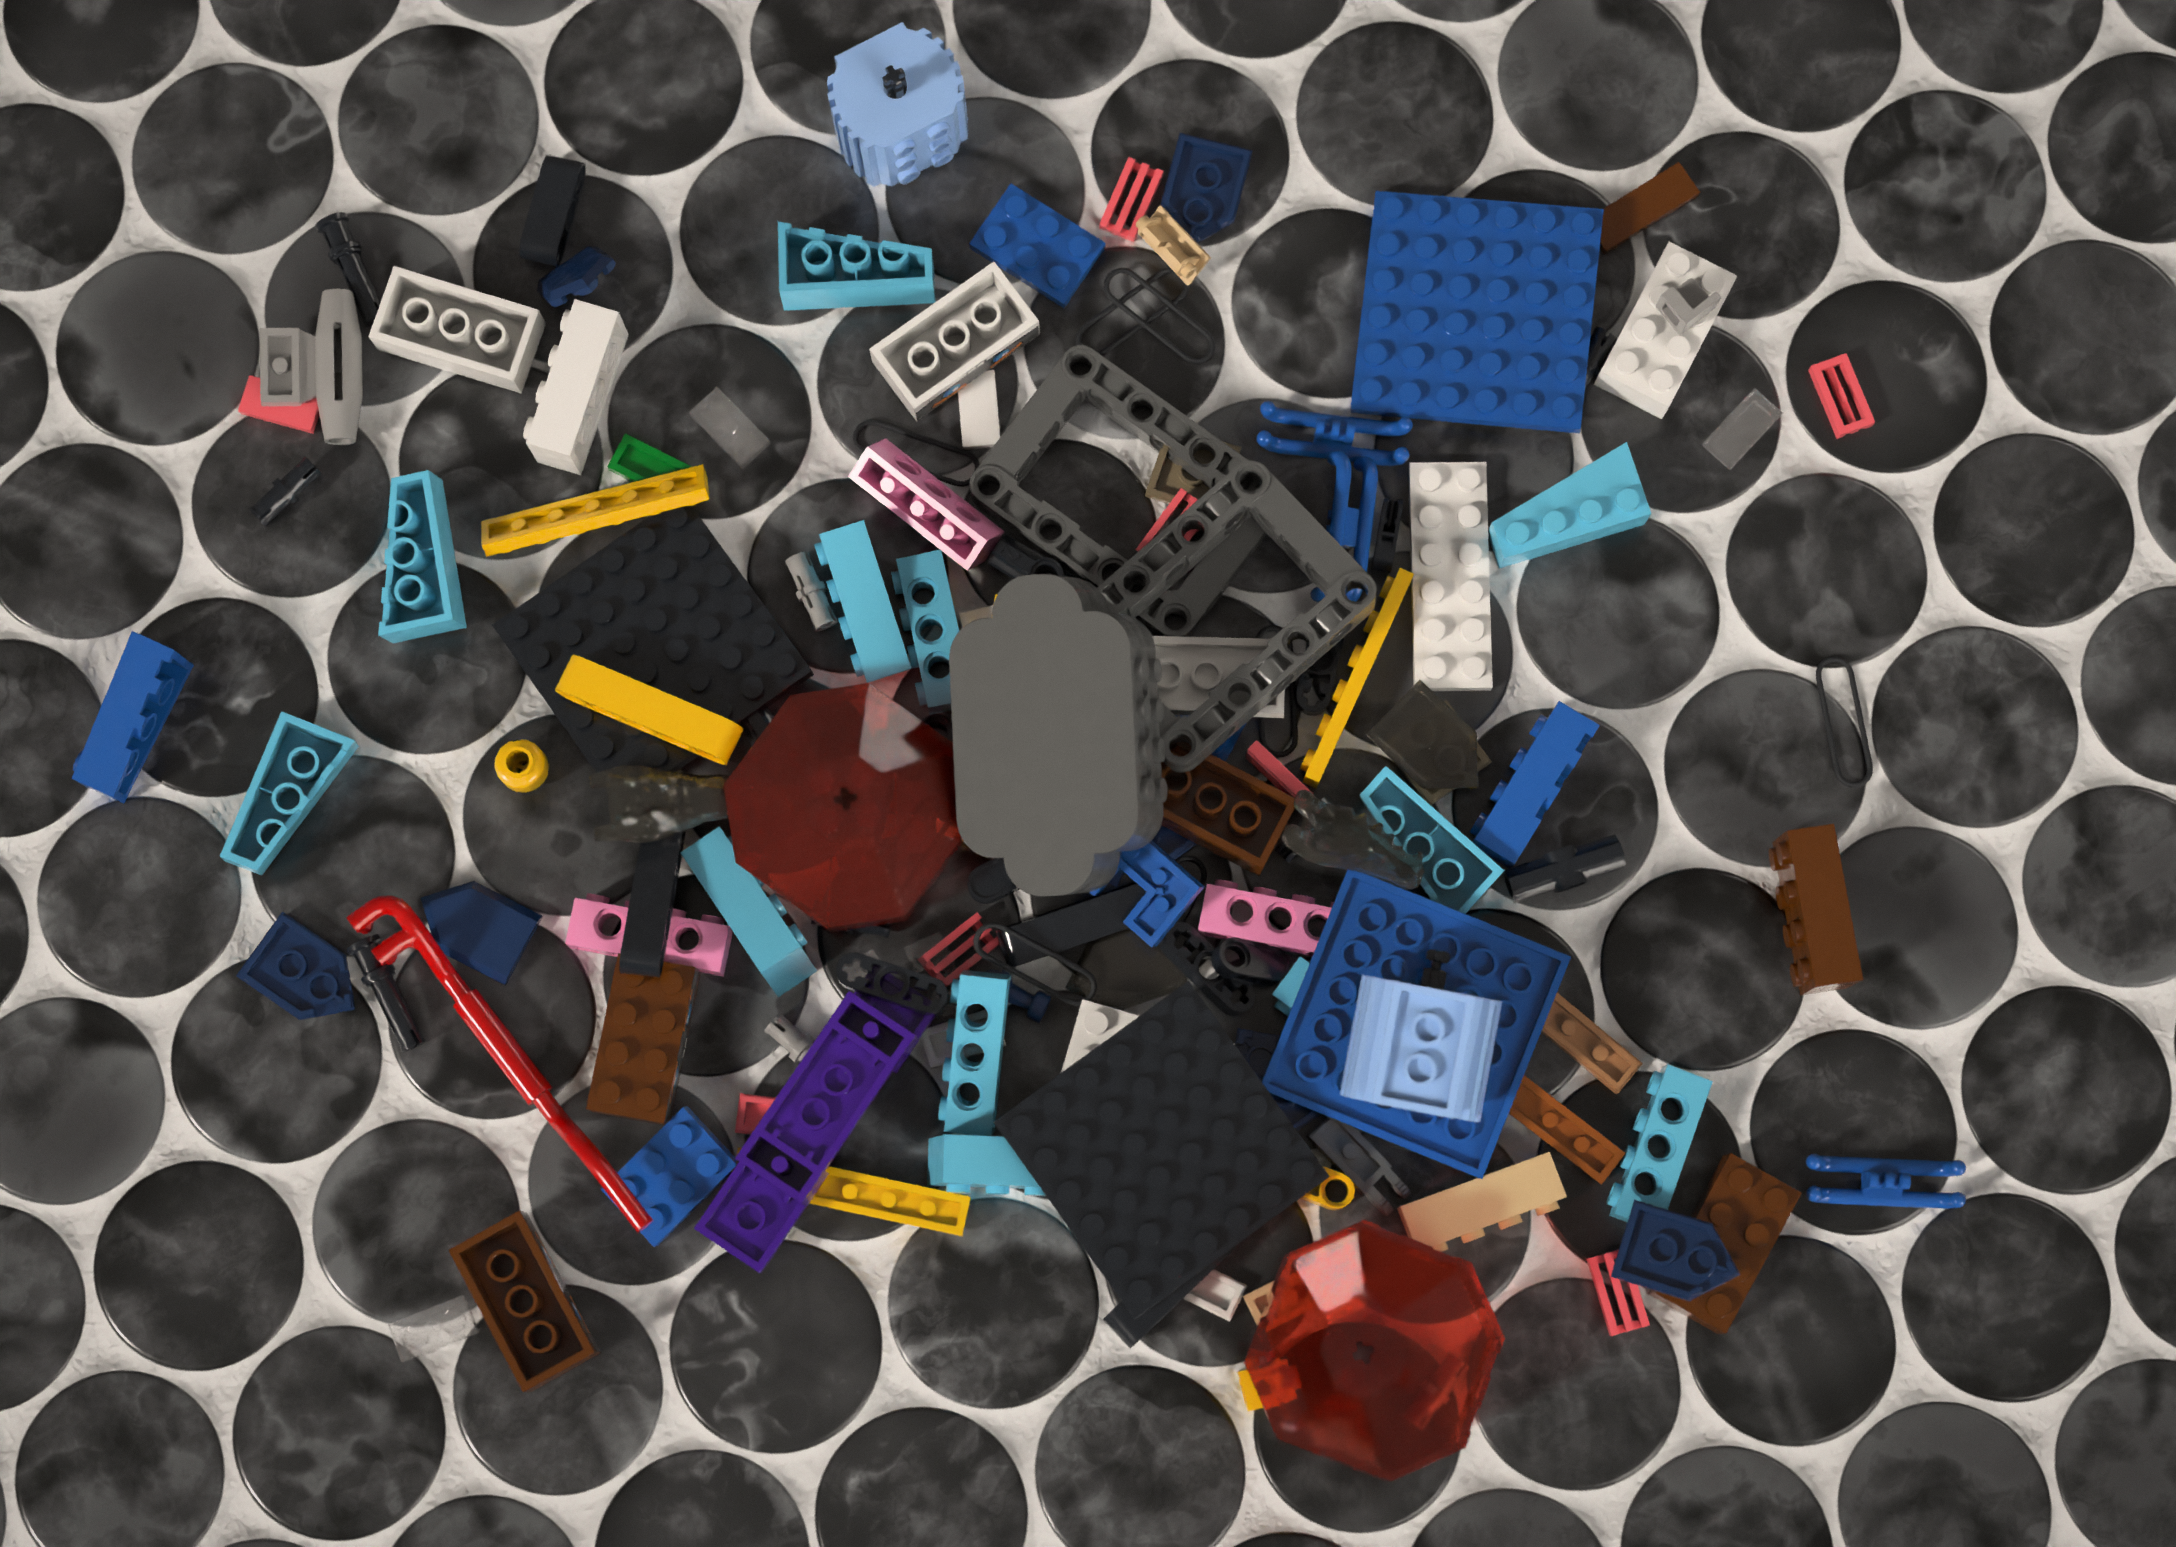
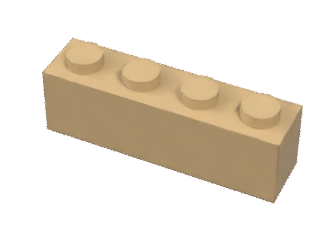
M1550 1152L1487 1174L1483 1176V1179L1477 1178L1400 1206L1397 1209L1413 1252L1416 1253L1423 1250L1425 1256L1428 1257L1448 1250L1446 1241L1461 1237L1464 1244L1486 1236L1483 1228L1498 1223L1500 1230L1523 1222L1520 1214L1535 1209L1537 1216L1559 1209L1557 1201L1567 1196Z

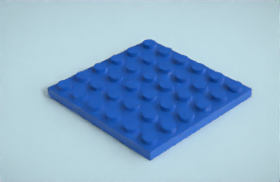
M1376 191L1351 398V413L1580 433L1604 209Z
M1348 867L1262 1083L1269 1093L1483 1179L1571 956ZM1430 949L1440 950L1450 954L1449 963H1442L1441 970L1447 972L1445 991L1502 1002L1480 1122L1448 1118L1340 1095L1362 975L1420 986L1423 968H1430L1432 961L1425 958L1426 952Z

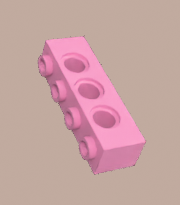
M883 439L867 446L848 476L967 571L986 561L1005 532L888 439Z
M1215 880L1214 885H1206L1198 932L1202 936L1223 940L1241 938L1280 948L1285 952L1312 957L1320 937L1313 936L1309 932L1307 924L1313 918H1321L1327 921L1334 902H1331L1330 907L1316 905L1315 898L1293 894L1290 900L1276 897L1277 891L1272 889L1254 887L1253 892L1238 890V884L1235 882ZM1237 903L1246 904L1252 911L1251 919L1246 922L1235 921L1230 914L1231 907ZM1274 911L1287 913L1291 921L1290 926L1283 930L1273 928L1269 922V915Z
M587 894L586 900L575 898L565 944L571 949L617 957L618 953H621L630 901H625L623 907L609 904L610 898L596 894ZM673 909L664 962L696 967L701 973L724 977L733 934L730 926L724 925L725 919L711 915H702L701 921L686 918L687 912ZM610 917H618L622 923L620 931L614 936H606L602 931L604 922ZM687 931L697 932L699 941L696 947L691 950L680 949L679 939L681 935Z

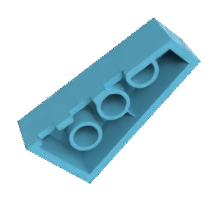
M778 222L779 292L784 311L935 303V275L931 248L885 240L878 243L863 240L862 236L848 234L847 237L827 234L823 229L810 227L809 230L793 228L789 223Z
M1627 442L1493 521L1488 530V538L1498 568L1500 569L1644 525L1650 517L1651 511Z
M429 470L391 478L387 528L390 531L388 549H385L384 564L387 567L385 587H382L381 603L383 604L382 622H379L378 636L391 643H398L467 628L443 480Z
M864 520L819 534L821 542L815 543L814 546L821 566L829 564L833 579L826 581L833 603L841 601L845 616L838 618L844 639L853 638L857 653L850 655L856 676L865 675L866 682L869 683L911 669Z
M281 711L220 857L225 862L263 875L358 749L357 742Z
M1387 766L1381 770L1360 794V799L1430 900L1466 914L1504 872L1498 864Z
M719 826L680 852L778 997L817 972V969L802 949L808 943L795 923L787 927L781 917L788 912L775 893L769 897L766 896L761 887L767 882L755 864L747 868L741 859L747 852L735 834L727 838Z
M943 1134L928 1140L927 1186L946 1187V1192L970 1193V1187L986 1188L985 1194L1002 1195L1009 1194L1010 1188L1025 1189L1024 1195L1046 1196L1004 1137Z

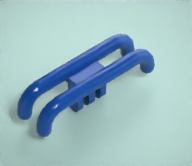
M1265 401L1260 406L1262 416L1269 421L1315 428L1313 442L1277 438L1266 430L1260 431L1257 434V442L1261 448L1267 451L1327 459L1331 451L1338 450L1345 452L1350 462H1354L1356 458L1364 456L1371 458L1376 465L1397 466L1409 459L1410 454L1405 447H1399L1393 451L1352 447L1355 433L1380 436L1405 435L1413 427V422L1410 418L1403 417L1399 421H1383L1290 410L1276 407L1271 401Z
M1334 450L1327 456L1328 463L1336 466V479L1332 510H1328L1330 525L1326 526V530L1344 549L1354 548L1353 559L1367 572L1378 485L1377 466L1369 457L1361 456L1354 460L1353 466L1355 470L1363 473L1359 509L1348 507L1352 472L1351 462L1345 452ZM1318 587L1313 588L1310 593L1312 600L1315 602H1320L1326 596ZM1358 588L1348 591L1346 596L1351 601L1357 602L1363 590Z
M1811 1154L1806 1158V1166L1810 1170L1861 1173V1189L1810 1186L1806 1190V1198L1810 1202L1940 1209L1961 1208L1966 1203V1197L1961 1192L1903 1191L1910 1188V1175L1936 1177L1963 1175L1966 1171V1165L1961 1160L1932 1161L1821 1156L1818 1154Z

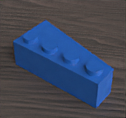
M132 631L85 747L75 759L72 779L124 804L194 665L174 649Z
M1560 701L1556 704L1548 718L1541 714L1529 733L1535 737L1533 743L1528 750L1521 747L1509 766L1516 771L1508 783L1501 779L1491 795L1490 800L1496 804L1488 816L1481 812L1471 828L1470 833L1475 835L1472 842L1490 858L1507 868L1513 867L1542 821L1544 813L1549 809L1561 790L1564 780L1569 776L1583 753L1582 750L1594 736L1600 725Z

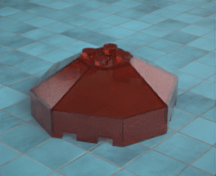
M869 683L790 695L724 784L735 863L770 887L775 895L813 920L828 933L907 920L925 892L932 886L946 867L960 844L964 842L957 826L953 743ZM848 788L850 794H857V801L851 802V809L843 810L841 804L834 803V797L840 796V789Z
M1362 1220L1284 1255L1244 1360V1365L1277 1439L1379 1480L1394 1481L1466 1448L1471 1435L1470 1428L1477 1409L1481 1407L1491 1379L1492 1367L1497 1354H1500L1505 1336L1471 1262L1456 1256L1452 1257L1433 1249L1429 1245L1404 1235H1397L1380 1228L1377 1224ZM1362 1341L1364 1346L1372 1345L1374 1352L1369 1355L1371 1362L1368 1364H1364L1362 1359L1354 1360L1352 1353L1357 1351L1356 1343Z

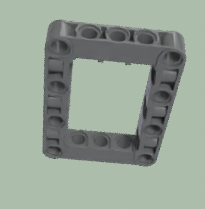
M1077 345L1065 352L973 472L970 478V493L973 503L987 515L1047 558L1056 560L1066 571L1090 582L1097 588L1104 582L1102 576L1105 572L1118 570L1128 560L1109 546L1105 545L1102 547L1081 532V526L1045 500L1040 502L1019 487L1020 483L1084 400L1158 453L1164 444L1168 446L1166 458L1177 466H1182L1184 471L1197 480L1203 481V484L1210 489L1239 464L1249 460L1088 346ZM1078 362H1084L1091 367V370L1085 375H1076L1070 369ZM1146 406L1153 414L1148 419L1140 420L1134 417L1132 411L1136 407ZM1207 450L1213 454L1214 460L1208 464H1201L1194 459L1193 455L1197 451ZM1249 479L1241 486L1247 491H1255L1262 484L1258 480ZM993 481L1000 488L994 495L987 496L979 491L980 486L984 482ZM1250 517L1191 569L1189 575L1177 591L1174 589L1172 592L1167 590V592H1164L1135 618L1142 622L1155 636L1191 637L1266 537L1267 533ZM1054 525L1062 533L1055 540H1047L1040 534L1042 529L1046 526ZM1136 579L1128 582L1125 589L1136 593L1143 590L1146 584L1142 580ZM1177 614L1185 619L1186 625L1180 630H1171L1165 625V619L1170 615Z
M1245 461L1235 467L1097 587L1107 603L1108 613L1124 614L1135 618L1251 517L1326 595L1306 614L1302 611L1267 642L1268 647L1248 665L1243 663L1208 694L1209 699L1188 717L1186 715L1182 717L1178 715L1176 717L1163 704V720L1159 722L1160 738L1164 740L1166 750L1163 762L1175 772L1183 773L1196 768L1369 616L1375 608L1377 590L1373 578L1280 483L1266 466L1257 461ZM1249 479L1258 480L1262 484L1255 491H1247L1241 486ZM1192 529L1200 530L1204 534L1196 542L1184 539L1185 533ZM1136 579L1142 580L1146 584L1143 590L1136 593L1125 589L1128 582ZM1358 588L1365 591L1367 597L1362 601L1355 602L1348 599L1346 594L1348 591ZM1301 639L1306 641L1309 647L1302 653H1294L1289 650L1288 645L1293 640ZM1238 690L1246 691L1251 696L1248 702L1241 705L1232 703L1229 697ZM1183 741L1191 745V751L1185 756H1175L1170 751L1177 742Z

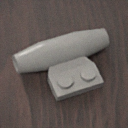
M328 289L322 292L315 336L299 328H260L261 406H301L316 398L324 441L332 445H349L356 442L363 399L362 336L353 292L346 289Z

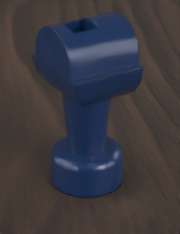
M994 969L985 971L989 973L1009 975V973L1006 972L1004 969L1002 970V972ZM1011 978L1008 1003L1027 1009L1026 1017L1040 1023L1049 1006L1052 995L1042 990H1038L1033 995L1014 984Z

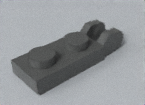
M1328 1117L1307 1137L1340 1173L1345 1174L1351 1179L1354 1188L1361 1195L1365 1194L1367 1199L1383 1215L1388 1216L1393 1211L1390 1202L1373 1186L1381 1177L1400 1198L1405 1199L1410 1194V1189L1390 1169L1392 1167L1391 1164L1355 1127Z

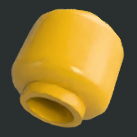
M515 739L507 742L499 749L495 757V770L498 778L509 789L527 793L536 790L544 783L548 776L549 763L546 755L535 743L527 739Z

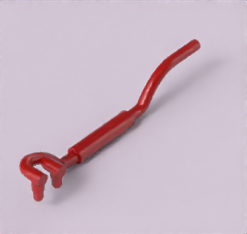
M392 895L378 896L347 916L346 919L354 930L362 934L370 933L373 929L374 921L383 915H391L396 919L403 930L394 933L371 950L382 966L385 964L391 965L396 961L397 955L405 949L414 948L418 950L434 975L456 1002L453 1008L529 1106L534 1104L551 1127L569 1145L596 1178L637 1233L649 1226L654 1221L599 1149L550 1093L553 1088L479 991L477 989L471 990L412 907L403 899Z

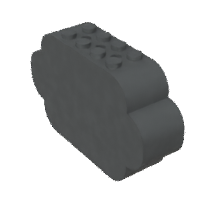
M1052 574L1020 576L1008 582L1000 590L994 601L992 618L974 620L965 625L955 636L950 648L949 667L957 826L963 841L972 851L984 857L1004 858V865L1009 878L1019 889L1034 896H1059L1092 892L1102 888L1112 879L1119 865L1120 852L1133 851L1144 847L1154 839L1162 824L1163 802L1167 799V783L1162 778L1161 762L1165 760L1166 754L1165 743L1160 738L1159 722H1162L1164 715L1163 703L1158 698L1157 682H1160L1162 676L1161 663L1156 658L1154 640L1147 627L1134 617L1108 613L1107 603L1102 593L1090 582L1079 578Z

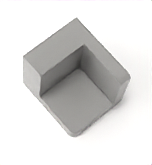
M1689 278L1678 288L1672 286L1660 296L1655 307L1676 332L1681 335L1715 309L1721 296L1717 291L1708 296L1693 278Z

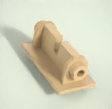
M1162 205L1157 208L1150 218L1144 215L1136 222L1140 237L1147 242L1187 286H1190L1211 257Z

